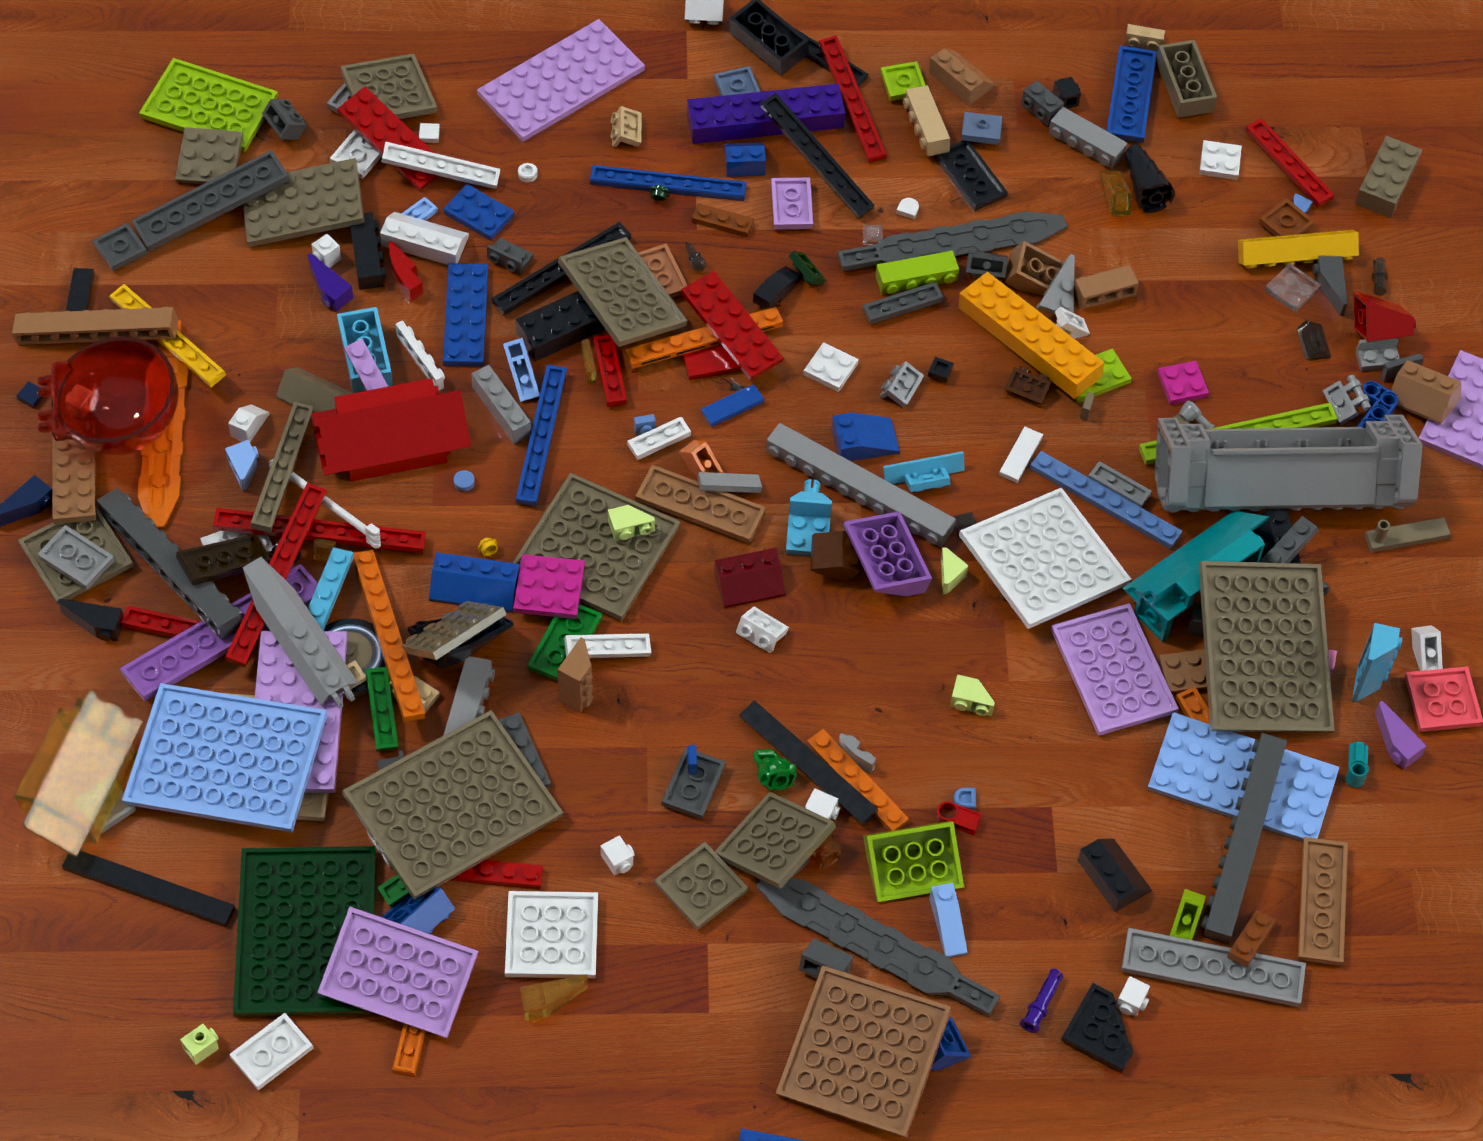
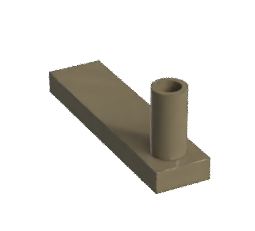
M1443 517L1390 527V523L1387 520H1380L1376 529L1366 531L1364 536L1372 553L1449 539L1451 533Z

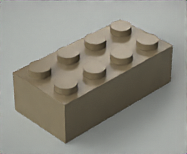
M1189 40L1159 45L1156 63L1177 118L1214 112L1217 95L1196 41Z
M1386 136L1359 189L1355 204L1391 218L1418 164L1422 149Z

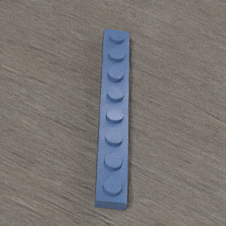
M1040 451L1030 465V470L1169 549H1172L1182 534V530L1043 451Z

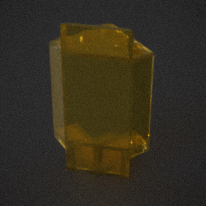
M91 690L86 699H77L72 710L59 708L14 797L20 808L27 815L22 824L24 828L75 856L78 855L83 844L87 842L96 844L133 768L138 752L132 742L143 721L136 717L131 718L123 715L124 710L109 701L107 703L98 700L97 694Z

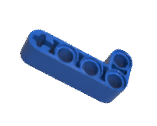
M1374 381L1364 383L1362 391L1370 399L1371 409L1357 426L1362 428L1366 427V421H1384V415H1393L1398 403L1397 394Z

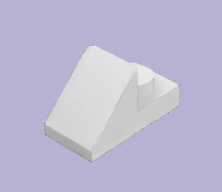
M1062 307L1055 311L1057 316L1056 325L1072 338H1080L1090 334L1084 318Z

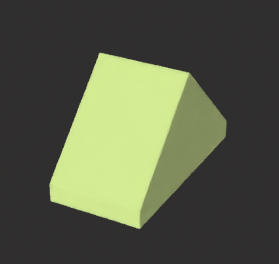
M942 548L943 594H948L967 577L968 565L948 548Z

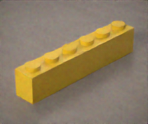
M1355 230L1238 240L1239 263L1244 265L1245 268H1256L1257 264L1271 267L1276 266V263L1283 262L1284 265H1293L1295 261L1314 263V259H1318V256H1342L1343 260L1353 259V256H1359V236Z

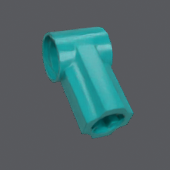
M1356 741L1349 744L1348 768L1345 780L1348 785L1354 788L1361 787L1364 784L1369 771L1367 765L1368 746L1364 742Z

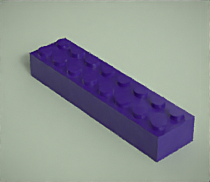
M839 83L687 99V118L692 144L784 134L760 107L761 103L774 93L779 95L809 131L844 128L845 110Z

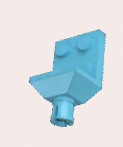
M811 479L804 482V491L790 497L786 554L811 556L812 535L814 533L829 532L832 501L823 493H819L821 484L817 480H814L813 488H811Z

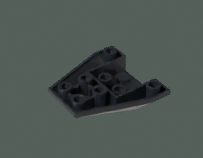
M502 617L439 659H424L440 669L459 664L513 627V621ZM441 619L418 621L415 625L408 627V632L410 636L414 634L419 635L424 632V627L431 623L436 624Z

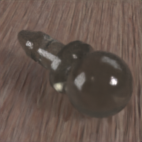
M686 242L685 245L689 254L688 260L691 268L695 271H702L706 266L705 259L700 252H696L691 243Z

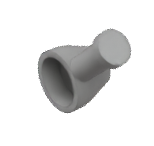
M1188 400L1184 403L1179 415L1188 423L1196 420L1199 424L1203 425L1204 429L1215 427L1214 424H1211L1202 416L1200 409L1193 402Z

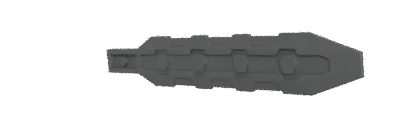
M1026 211L990 220L981 219L956 226L935 227L922 232L890 235L876 245L838 251L837 257L842 271L952 250L956 258V256L968 254L969 250L986 253L992 252L994 249L1018 246L1023 241L1029 244H1036L1066 229L1067 224L1064 216L1060 214Z
M790 878L781 889L761 879L756 885V888L782 916L802 927H808L825 936L833 944L841 948H847L867 959L868 963L879 969H885L906 980L907 984L925 994L950 996L987 1017L991 1015L1000 1000V995L961 975L947 956L930 947L926 948L905 937L904 933L891 926L887 927L866 916L865 912L852 905L848 906L827 895L826 891L805 880Z

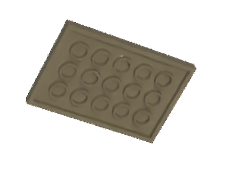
M356 158L287 172L290 178L289 181L243 204L246 238L249 247L365 223Z
M627 237L559 257V265L618 347L686 326L687 319Z

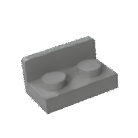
M1398 338L1369 342L1365 339L1359 340L1355 353L1360 371L1381 370L1384 363L1400 359L1397 350Z
M906 361L900 366L895 365L890 372L892 376L882 385L881 389L883 391L879 396L883 399L888 395L902 407L908 404L924 377L922 373Z

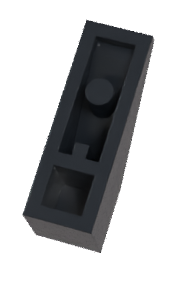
M65 599L58 600L61 613L86 631L104 641H118L122 629L120 622L123 612L121 608Z

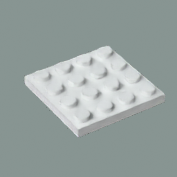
M509 891L505 977L596 978L598 892Z

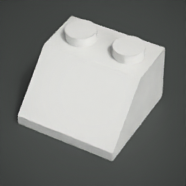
M686 0L685 19H688L689 23H700V20H706L707 24L717 25L719 21H723L724 0Z

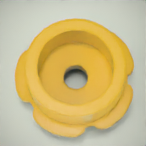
M492 538L482 539L478 546L479 553L485 557L494 555L498 550L497 541Z

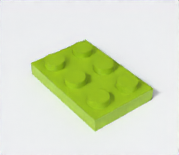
M1113 348L1096 354L1104 362L1103 375L1076 398L1077 403L1084 401L1088 392L1097 396L1131 383L1132 378Z

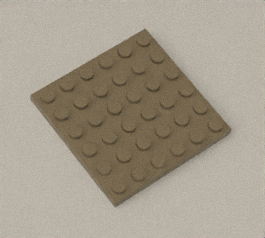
M570 473L513 563L520 566L522 554L585 561L580 602L623 621L680 528L681 521ZM629 505L649 514L655 519V532H651L648 535L634 536L628 540L614 541L608 523V509Z

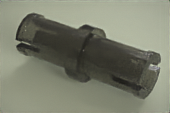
M1380 257L1373 260L1372 273L1374 294L1382 296L1387 292L1386 280L1388 278V274L1385 271V259Z

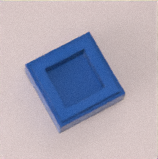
M689 745L687 747L689 775L697 774L696 745Z

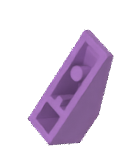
M1380 701L1375 715L1388 754L1392 761L1404 770L1422 757L1426 745L1383 701Z

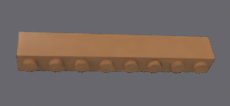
M173 307L43 313L26 312L15 314L12 335L18 345L175 339L178 317Z

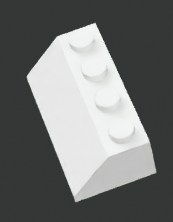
M393 212L386 218L380 232L381 246L389 248L388 243L392 241L404 253L446 265L458 264L469 237V233L397 212Z

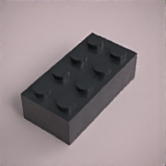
M752 0L729 18L730 33L781 76L809 55V40L760 0Z
M579 291L515 319L516 333L519 338H523L526 348L535 362L606 330Z

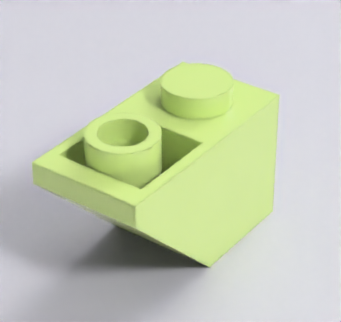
M629 505L608 509V523L614 541L628 540L634 536L648 535L651 532H655V519L649 514Z
M957 674L950 707L960 711L975 712L981 716H992L995 702L978 679Z

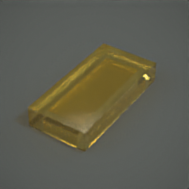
M585 339L581 341L582 357L587 381L589 384L596 383V370L590 341Z

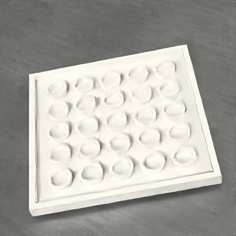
M1062 488L960 530L959 537L1027 629L1122 588L1131 582L1130 576Z

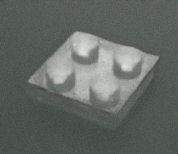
M1289 263L1266 285L1264 291L1296 313L1320 290L1321 285Z

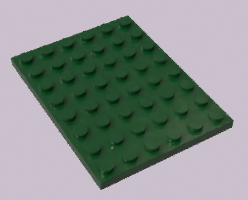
M376 846L242 848L233 1004L234 1017L281 1016L284 1013L287 1016L372 1014V1012L320 995L317 992L349 907L375 915Z

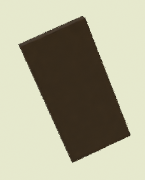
M256 534L176 552V558L192 585L243 574V567L260 557L268 564L271 560Z

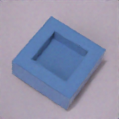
M654 414L634 417L635 435H641L656 428Z

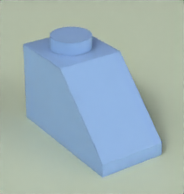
M249 440L225 448L227 460L242 491L247 490L258 468L257 458H259V453L255 446H251Z

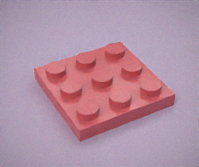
M1468 666L1406 672L1404 677L1419 732L1482 726L1483 718Z

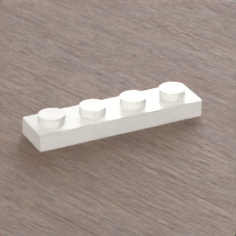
M403 320L396 323L397 337L428 379H433L434 386L438 385L439 391L444 389L443 380L445 376L440 368H436L432 356L426 354L422 342L416 340L410 326L407 327Z
M649 634L566 635L564 638L566 657L581 637L585 639L589 658L648 657L651 655Z

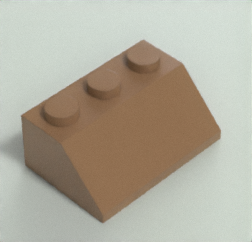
M944 48L930 58L929 73L968 106L996 86L992 80L957 51Z
M1409 360L1406 361L1397 373L1391 389L1398 396L1397 407L1440 425L1462 398L1461 381Z
M582 637L558 668L559 702L580 713L585 707H589L593 700L591 662L585 639Z

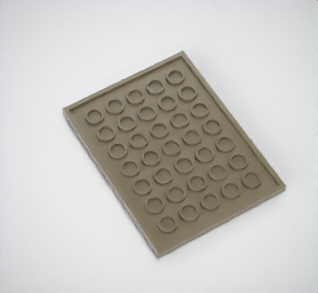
M1199 562L1210 731L1333 732L1334 719L1321 564Z
M492 710L351 785L342 792V795L414 900L563 816V811Z

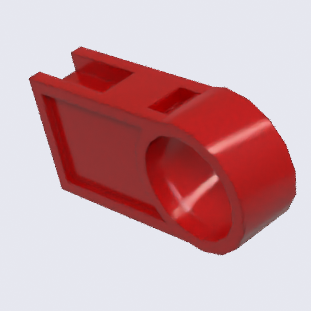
M950 801L940 803L936 814L939 823L952 821L954 822L955 829L973 836L976 833L982 813ZM950 808L955 812V816L949 819L941 816L940 810Z

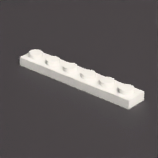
M385 142L381 160L383 163L492 189L497 188L500 174L499 168L390 142Z

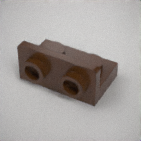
M1022 366L1019 369L1014 367L1006 384L1005 391L1043 405L1049 388L1051 389L1052 382L1049 381L1050 378L1043 374L1033 375L1030 373L1031 370Z

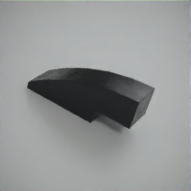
M787 266L779 269L753 293V303L765 310L773 308L777 302L781 303L802 279L803 275Z

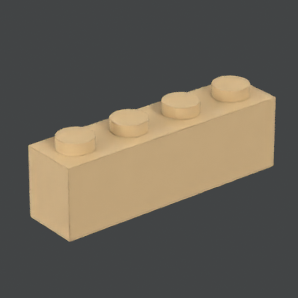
M928 85L907 89L905 98H903V105L905 110L908 109L910 122L914 123V132L920 138L921 149L925 150L927 156L949 152L950 137Z

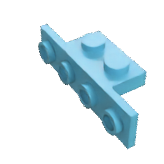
M962 451L883 466L884 480L891 484L905 482L910 492H921L925 489L941 488L950 485L948 474L964 471V453Z

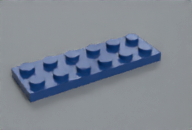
M1119 46L1106 131L1122 140L1144 143L1157 51Z
M448 264L443 366H484L488 264Z

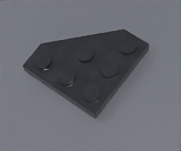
M1092 983L1063 1034L1061 1041L1122 1073L1133 1054V1049L1128 1041L1126 1029L1121 1015L1118 1013L1113 993Z

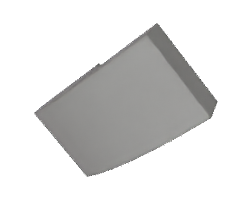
M841 733L838 745L863 771L871 775L875 768L876 758L867 751H861L860 741L855 737Z

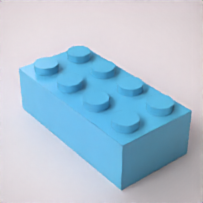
M377 307L337 314L343 350L344 347L363 339L387 385L393 386L392 372ZM344 350L353 393L366 391Z

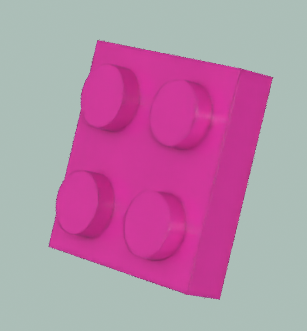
M1197 361L1158 368L1157 374L1170 405L1208 397L1209 391Z

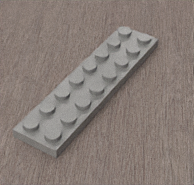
M1128 928L1121 972L1300 1007L1306 963L1257 953L1249 966L1245 967L1227 958L1231 948Z

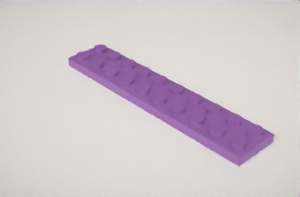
M299 564L291 569L286 581L295 589L307 607L312 600L318 583ZM251 593L231 604L233 607H238L241 611V621L253 599ZM202 620L120 668L121 674L145 702L157 694L160 683L174 685L227 654L237 631L221 640ZM265 624V627H264L263 631H266V630L269 629L266 624Z

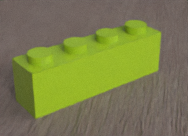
M952 250L877 264L875 277L881 295L894 294L934 282L938 285L958 281L959 267Z

